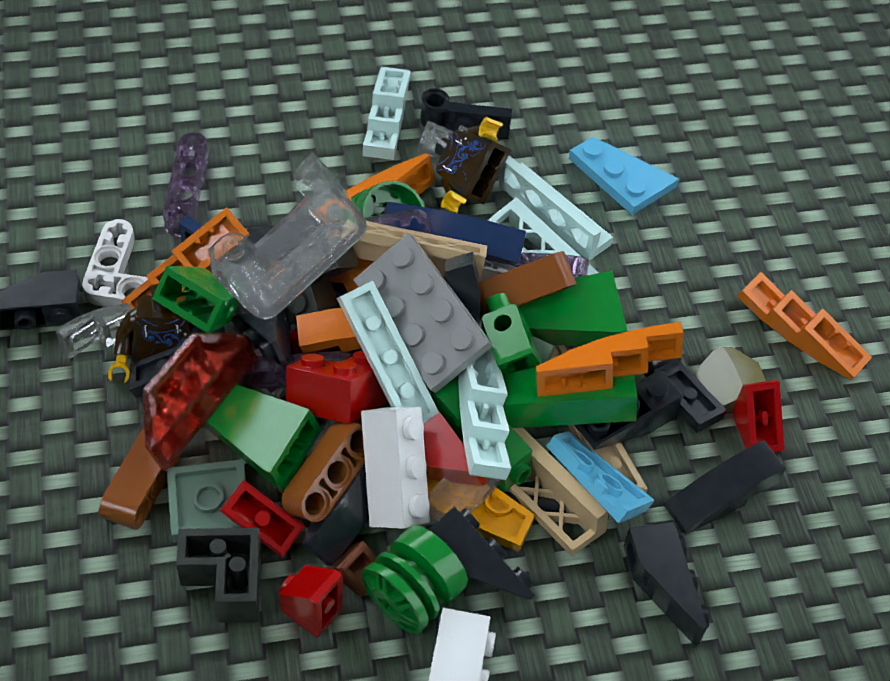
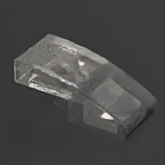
M124 303L100 308L56 329V334L61 351L71 359L98 339L108 348L115 343L117 326L131 307Z
M444 477L428 494L430 504L429 515L437 522L454 506L460 512L466 508L471 513L502 483V479L486 477L489 481L484 486L451 483Z

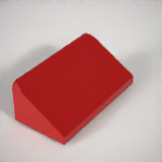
M245 480L240 483L219 511L241 528H259L261 543L281 558L305 528V525Z

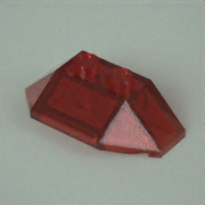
M191 333L143 389L145 448L161 469L166 471L258 359L245 335L240 333Z

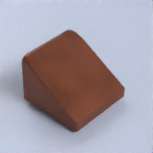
M364 541L351 544L336 562L329 566V569H336L342 573L343 584L359 597H362L367 591L361 580V571L372 562L375 563L377 556Z

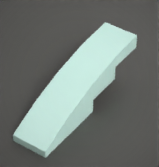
M380 68L373 92L372 107L368 117V128L363 143L362 156L394 160L411 70Z
M490 348L458 374L463 442L469 475L506 480L511 470L504 443L509 433L503 409L508 393L502 372L498 368Z

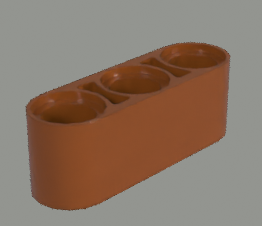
M560 251L479 281L481 293L480 320H482L485 314L490 313L486 301L495 294L506 293L510 304L521 306L576 285L577 283L565 252Z
M335 422L329 427L282 494V505L287 513L311 522L321 521L330 513L365 463L362 424ZM329 466H331V467H330V472H329V474H328V476H327L328 468H329ZM309 496L308 503L305 506L306 498Z
M151 425L144 426L101 499L98 510L99 517L130 529L138 530L144 523L168 480L167 468L175 467L183 450L184 438Z

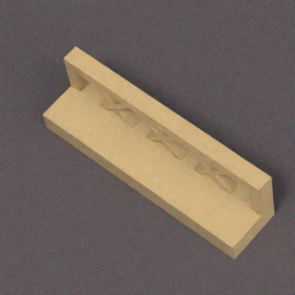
M349 218L343 228L342 238L351 240L356 258L376 261L409 233L416 239L441 275L446 276L444 272L445 259L473 252L479 273V281L481 280L487 253L486 245Z
M513 428L532 449V471L530 477L535 481V488L519 487L514 484L508 492L513 493L523 507L535 514L534 519L573 556L606 532L609 513L524 428ZM528 495L534 496V501ZM538 496L554 498L560 504L559 513L543 511L537 505ZM563 523L579 524L586 532L573 541L562 530Z

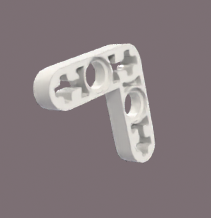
M115 219L109 221L101 231L82 283L86 300L91 304L127 310L121 303V300L126 297L124 293L128 289L138 288L148 280L147 277L123 274L135 242L133 228L125 220ZM118 237L117 246H115L113 238ZM107 257L118 259L117 263L112 266L100 264Z

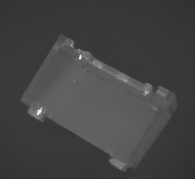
M313 152L295 170V185L305 196L296 207L254 245L242 234L233 232L222 236L208 249L212 276L249 312L258 318L268 319L279 314L358 242L366 231V219L359 207L326 165Z

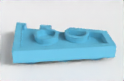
M591 137L572 148L569 153V159L631 215H634L674 190L679 183V178L595 137Z
M568 431L554 435L546 446L554 454L555 459L571 472L618 523L647 512L654 502L652 497L571 432Z

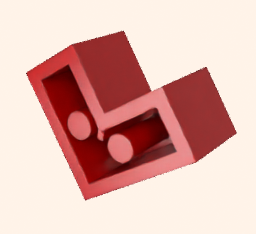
M363 351L355 352L352 357L339 362L324 360V356L319 354H306L300 360L286 366V401L310 409L314 416L351 424L362 418L361 411L377 409L388 402Z

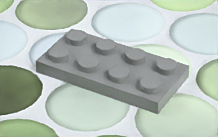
M409 233L353 279L358 287L371 281L374 282L423 381L435 393L494 346L416 239Z

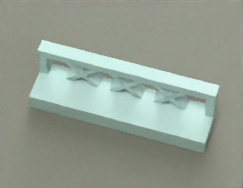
M508 156L500 172L499 187L511 197H517L587 261H590L611 246L613 237L523 162L519 164L511 156Z
M517 197L488 219V221L500 224L509 217V222L513 226L526 231L525 238L529 239L539 249L526 250L524 247L522 248L521 258L526 263L537 260L536 258H543L564 251L574 278L599 273Z
M371 281L337 298L390 406L421 407L423 423L438 414L439 411L374 282Z

